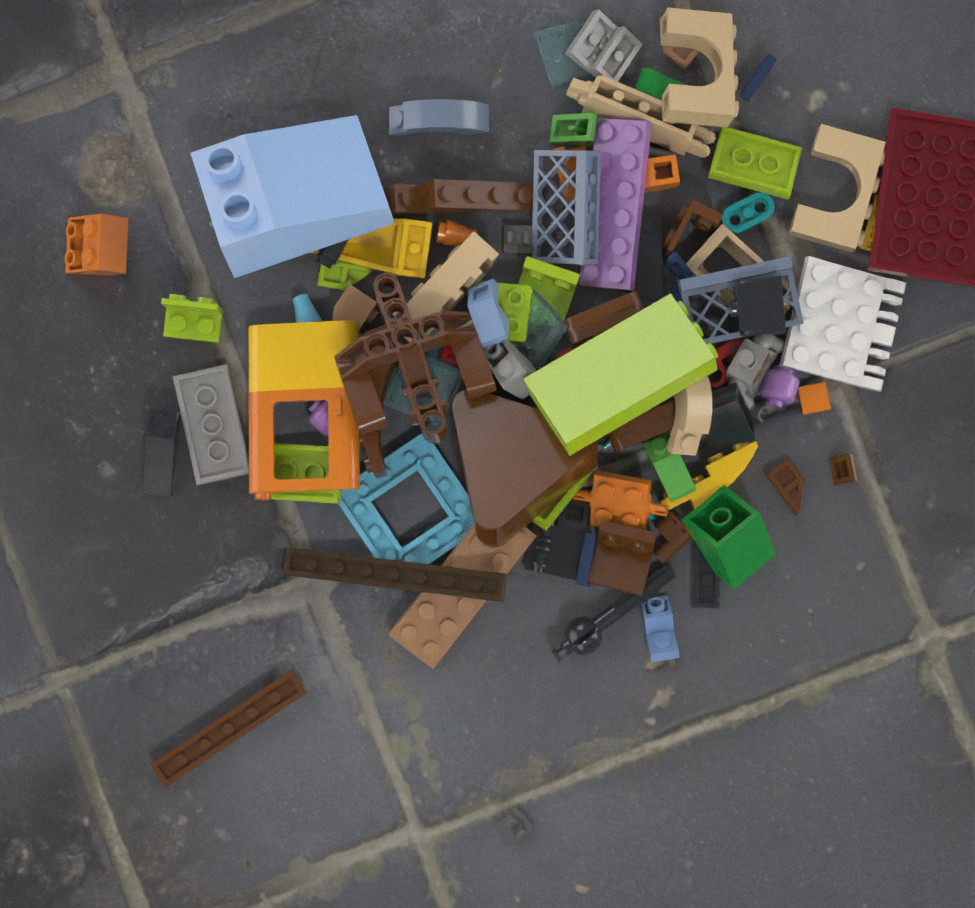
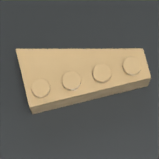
M473 231L461 246L457 245L448 255V260L443 265L440 263L430 273L429 276L431 278L425 284L421 282L411 293L413 297L407 303L412 320L439 311H452L468 294L469 288L476 286L477 281H481L490 271L499 253ZM398 311L392 313L395 316L394 319H399L403 315V313ZM429 328L425 333L428 335L434 328ZM404 337L408 342L412 341L410 337Z

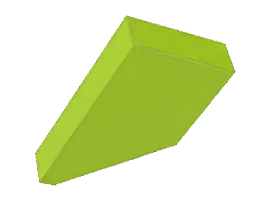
M337 261V264L333 265L331 269L321 264L317 286L345 291L349 284L355 285L370 275L373 269L342 261Z

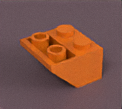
M107 214L68 218V225L66 227L65 273L89 275L126 274L129 218Z

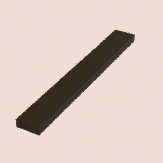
M287 547L283 575L503 603L508 575L505 573Z

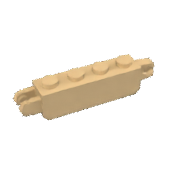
M596 76L594 82H585L573 78L566 95L584 106L582 113H596L597 118L652 122L650 142L683 156L685 152L701 158L709 156L710 147L702 144V142L711 144L714 143L716 138L715 133L697 124L663 122L661 100L605 76Z

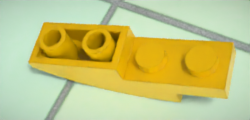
M755 441L751 444L749 442L739 443L732 446L734 452L725 457L720 452L708 458L709 465L703 467L708 478L704 479L703 475L692 479L696 491L673 502H670L667 494L664 493L662 494L664 500L660 501L659 504L669 505L668 510L689 500L693 510L696 509L722 486L728 487L735 481L752 459L758 448L757 442Z

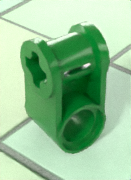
M642 68L634 89L662 101V95L669 84H684L655 70Z

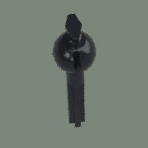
M666 563L647 577L642 596L626 593L592 619L586 616L572 619L566 625L564 631L565 641L560 644L559 649L551 651L557 661H562L564 655L568 656L572 652L578 655H589L595 652L601 644V633L676 577L672 568Z

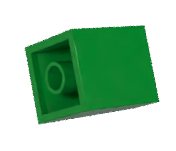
M725 485L682 519L683 524L715 574L733 589L738 587L776 555L760 513Z

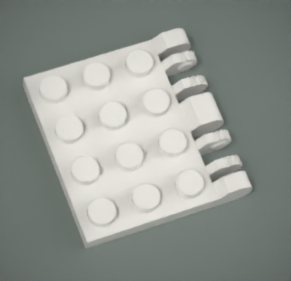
M805 257L797 290L804 324L788 328L780 366L881 392L883 380L865 376L864 372L885 376L886 370L880 366L866 365L868 355L882 360L889 359V352L870 348L873 343L884 347H892L896 327L876 323V320L878 318L890 322H898V315L893 312L880 311L879 307L881 301L894 306L902 305V298L883 294V291L904 295L906 283L814 257ZM794 308L790 321L796 320Z

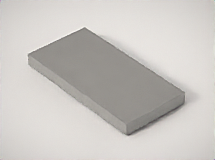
M228 364L173 376L196 485L199 486L249 474V457Z

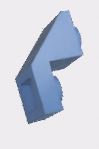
M494 279L478 284L468 290V309L483 348L492 344H498L504 339L509 338V319L498 304L499 286Z
M668 595L647 598L641 603L651 662L679 658L673 614Z

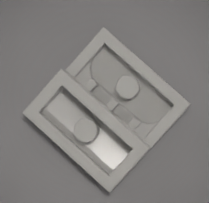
M598 9L591 13L565 54L594 77L605 76L618 82L643 44L626 27H617Z

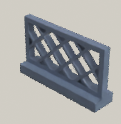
M534 150L532 258L546 263L598 264L601 151ZM543 156H549L556 164L549 173L543 168ZM571 156H576V169L571 174L564 164ZM559 169L567 178L560 188L552 180V177ZM547 183L555 192L548 201L542 196V189ZM570 184L576 189L575 198L572 202L563 193ZM558 198L566 206L559 216L551 207ZM546 212L554 220L547 230L542 225V216ZM570 212L575 217V226L571 230L563 222ZM558 226L566 235L559 244L550 235ZM547 240L553 247V250L547 257H541V244ZM569 240L574 245V258H569L562 250Z
M791 256L678 281L679 292L683 304L689 313L687 317L690 322L693 323V314L698 317L697 324L700 320H703L715 328L709 338L703 339L706 344L745 337L741 336L739 332L728 333L720 327L727 315H731L730 306L727 308L714 300L720 290L728 289L734 293V288L732 287L735 286L736 281L741 279L787 276L789 288L783 296V301L794 308L796 320L786 321V328L804 324L792 271ZM715 291L712 297L705 294ZM789 293L791 294L792 302L786 299ZM700 295L709 302L702 313L699 314L690 308L688 297ZM711 303L725 311L718 325L704 317ZM717 331H720L724 334L721 336L714 337Z

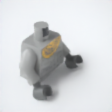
M772 334L758 335L753 340L745 338L726 372L728 385L737 382L754 420L764 422L760 417L761 411L769 413L770 410L765 405L754 403V398L761 387L767 370L773 366L779 355L778 353L782 355L785 345L784 340Z

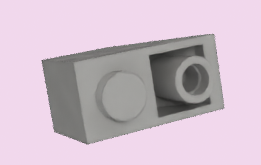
M508 339L483 348L488 365L502 388L522 400L527 397L529 393L523 379L536 372L531 362Z

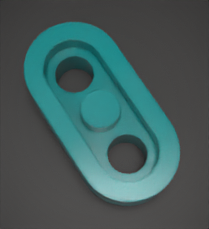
M755 193L726 208L721 218V225L723 224L733 234H739L767 220L774 212V201L766 193ZM755 204H762L764 211L761 213L757 212L754 208ZM737 216L740 223L738 225L731 224L730 217Z

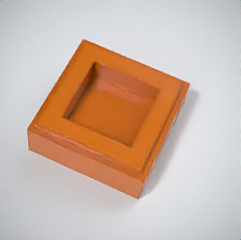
M825 382L798 387L797 392L802 415L831 409Z

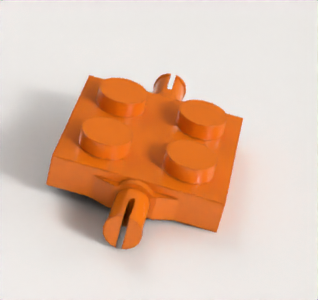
M598 470L594 474L593 489L591 491L579 489L573 497V500L589 502L591 508L590 526L600 527L601 520L647 531L650 514L667 517L669 505L652 502L650 494L652 480Z

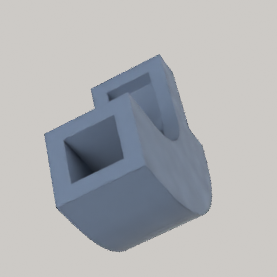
M453 99L403 102V105L389 107V135L401 136L420 132H453L463 135L489 132V104Z

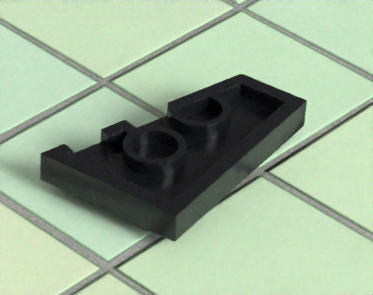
M647 210L642 211L634 291L616 290L628 294L637 291L639 297L653 302L663 298L662 215Z

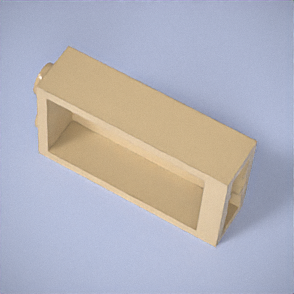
M722 224L686 265L692 271V277L710 274L703 267V263L716 248L725 250L742 267L764 261ZM782 278V289L784 296L789 288L788 282ZM723 289L718 292L715 298L725 307L729 308L730 300H734V295L728 289ZM789 293L786 299L792 302L791 294ZM785 302L784 313H786L791 307Z

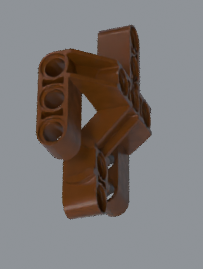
M383 273L377 276L373 285L376 301L386 329L358 338L334 356L361 436L388 426L369 370L398 361L405 387H402L401 391L403 396L408 398L412 410L409 413L414 426L419 425L422 436L427 442L439 443L447 435L445 416L449 412L445 399L440 400L436 389L439 382L436 376L431 378L424 352L450 344L452 355L456 358L462 382L464 381L469 399L495 392V382L470 312L439 311L412 320L398 279L393 274ZM387 286L394 288L389 294L380 292L382 288ZM393 312L403 313L399 319H391L389 317ZM429 328H437L439 330L438 334L433 336L427 335L425 332ZM402 337H410L412 339L406 345L398 343ZM375 346H383L385 348L379 354L371 352ZM422 397L432 399L431 403L425 406L417 402ZM436 422L441 425L437 431L426 429L430 423Z
M635 291L562 321V325L571 347L575 348L640 312L644 307L638 292ZM701 329L703 336L706 338L711 336L712 332ZM674 396L608 433L607 435L614 453L671 431L676 410Z

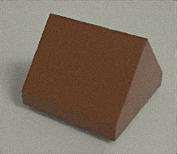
M853 453L829 458L834 485L859 481Z

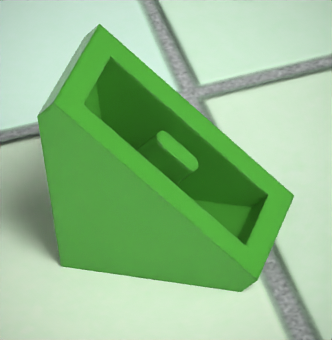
M597 114L553 115L550 143L592 148Z

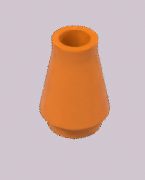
M448 219L445 221L439 220L436 228L435 242L441 243V246H461L473 231L477 233V229H471Z

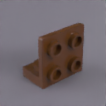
M694 199L690 206L684 204L675 223L680 225L678 230L671 229L663 245V248L667 249L664 256L668 258L672 254L689 220L694 222L693 227L707 233L708 230L714 232L723 214Z
M601 520L598 543L588 583L642 596L655 548L657 533Z

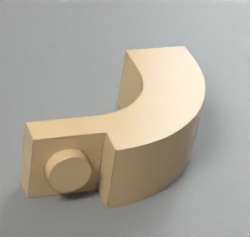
M708 376L674 395L675 419L667 445V450L671 454L696 456L702 434H709L712 418V392Z

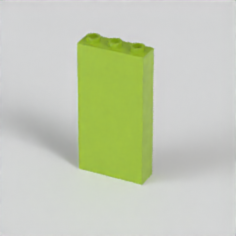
M669 294L523 379L527 392L569 456L717 371L716 358H718V354L710 342L708 344L704 342L701 328L695 321L693 323L690 322L687 317L689 313L681 300L676 302L674 297Z

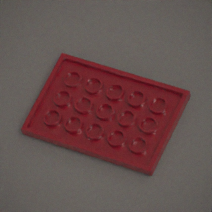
M891 108L868 270L975 288V121Z

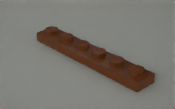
M290 670L150 765L166 788L307 694V691L293 670Z

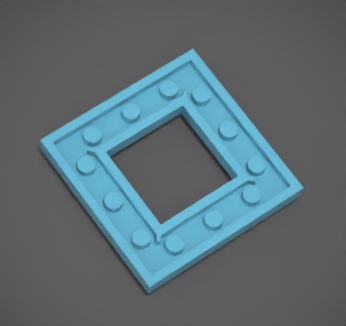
M421 433L384 458L388 476L377 479L373 472L368 473V471H365L360 475V490H342L341 504L339 505L375 558L430 564L457 546L474 524L468 494L435 445L427 442ZM418 471L449 517L402 548L372 504V501Z

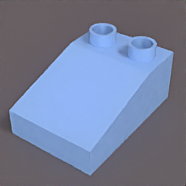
M357 115L244 134L191 152L220 248L234 278L395 224Z

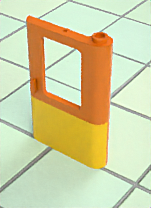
M342 320L262 324L248 327L249 494L255 495V500H271L272 495L277 493L360 490L359 430L334 356L358 339V322ZM327 401L329 436L328 476L325 478L277 480L275 478V405L279 402Z

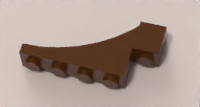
M433 179L420 185L392 184L383 188L392 217L407 218L411 216L471 212H533V183Z
M386 326L363 332L364 336L384 330ZM400 338L398 343L404 345L403 339ZM375 346L371 352L379 354L385 348L383 346ZM398 361L369 370L382 409L389 382ZM381 430L362 436L359 433V446H365L367 453L363 460L368 473L373 472L377 479L388 476L383 457Z

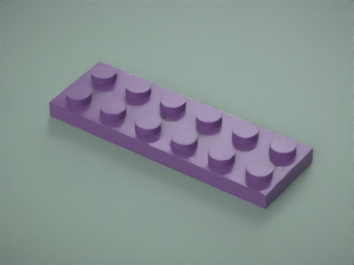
M606 118L596 119L593 151H601L598 264L581 265L579 285L634 291L652 122Z

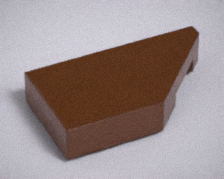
M786 458L768 471L765 476L794 515L797 516L801 509L805 480L790 459Z

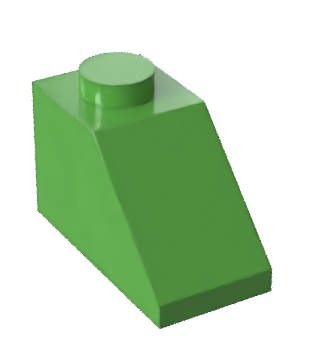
M666 432L642 443L649 464L670 502H673L696 491V488L681 455L671 454L667 450L670 435Z

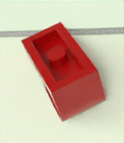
M741 338L733 339L716 350L718 354L716 364L717 370L720 373V380L716 383L710 382L711 390H715L725 383L727 370L722 360L726 359L729 363L734 359L743 343Z

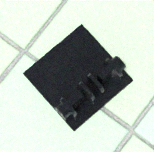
M553 522L545 531L534 523L532 532L536 535V538L529 545L524 569L576 580L584 536L586 533H589L590 526L587 525L585 532L557 526Z

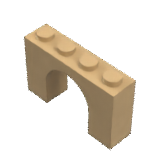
M667 7L660 20L661 45L692 48L703 53L714 67L715 81L706 86L669 84L662 95V121L728 127L733 118L737 117L739 111V102L735 100L738 76L734 75L737 50H733V41L736 38V25H733L732 14Z
M820 124L810 155L839 163L848 168L856 180V199L848 209L834 213L798 204L793 214L788 235L851 253L857 246L861 247L866 231L861 229L864 219L869 220L873 204H870L869 201L871 193L876 194L881 178L876 177L879 166L882 167L884 163V147L886 142Z

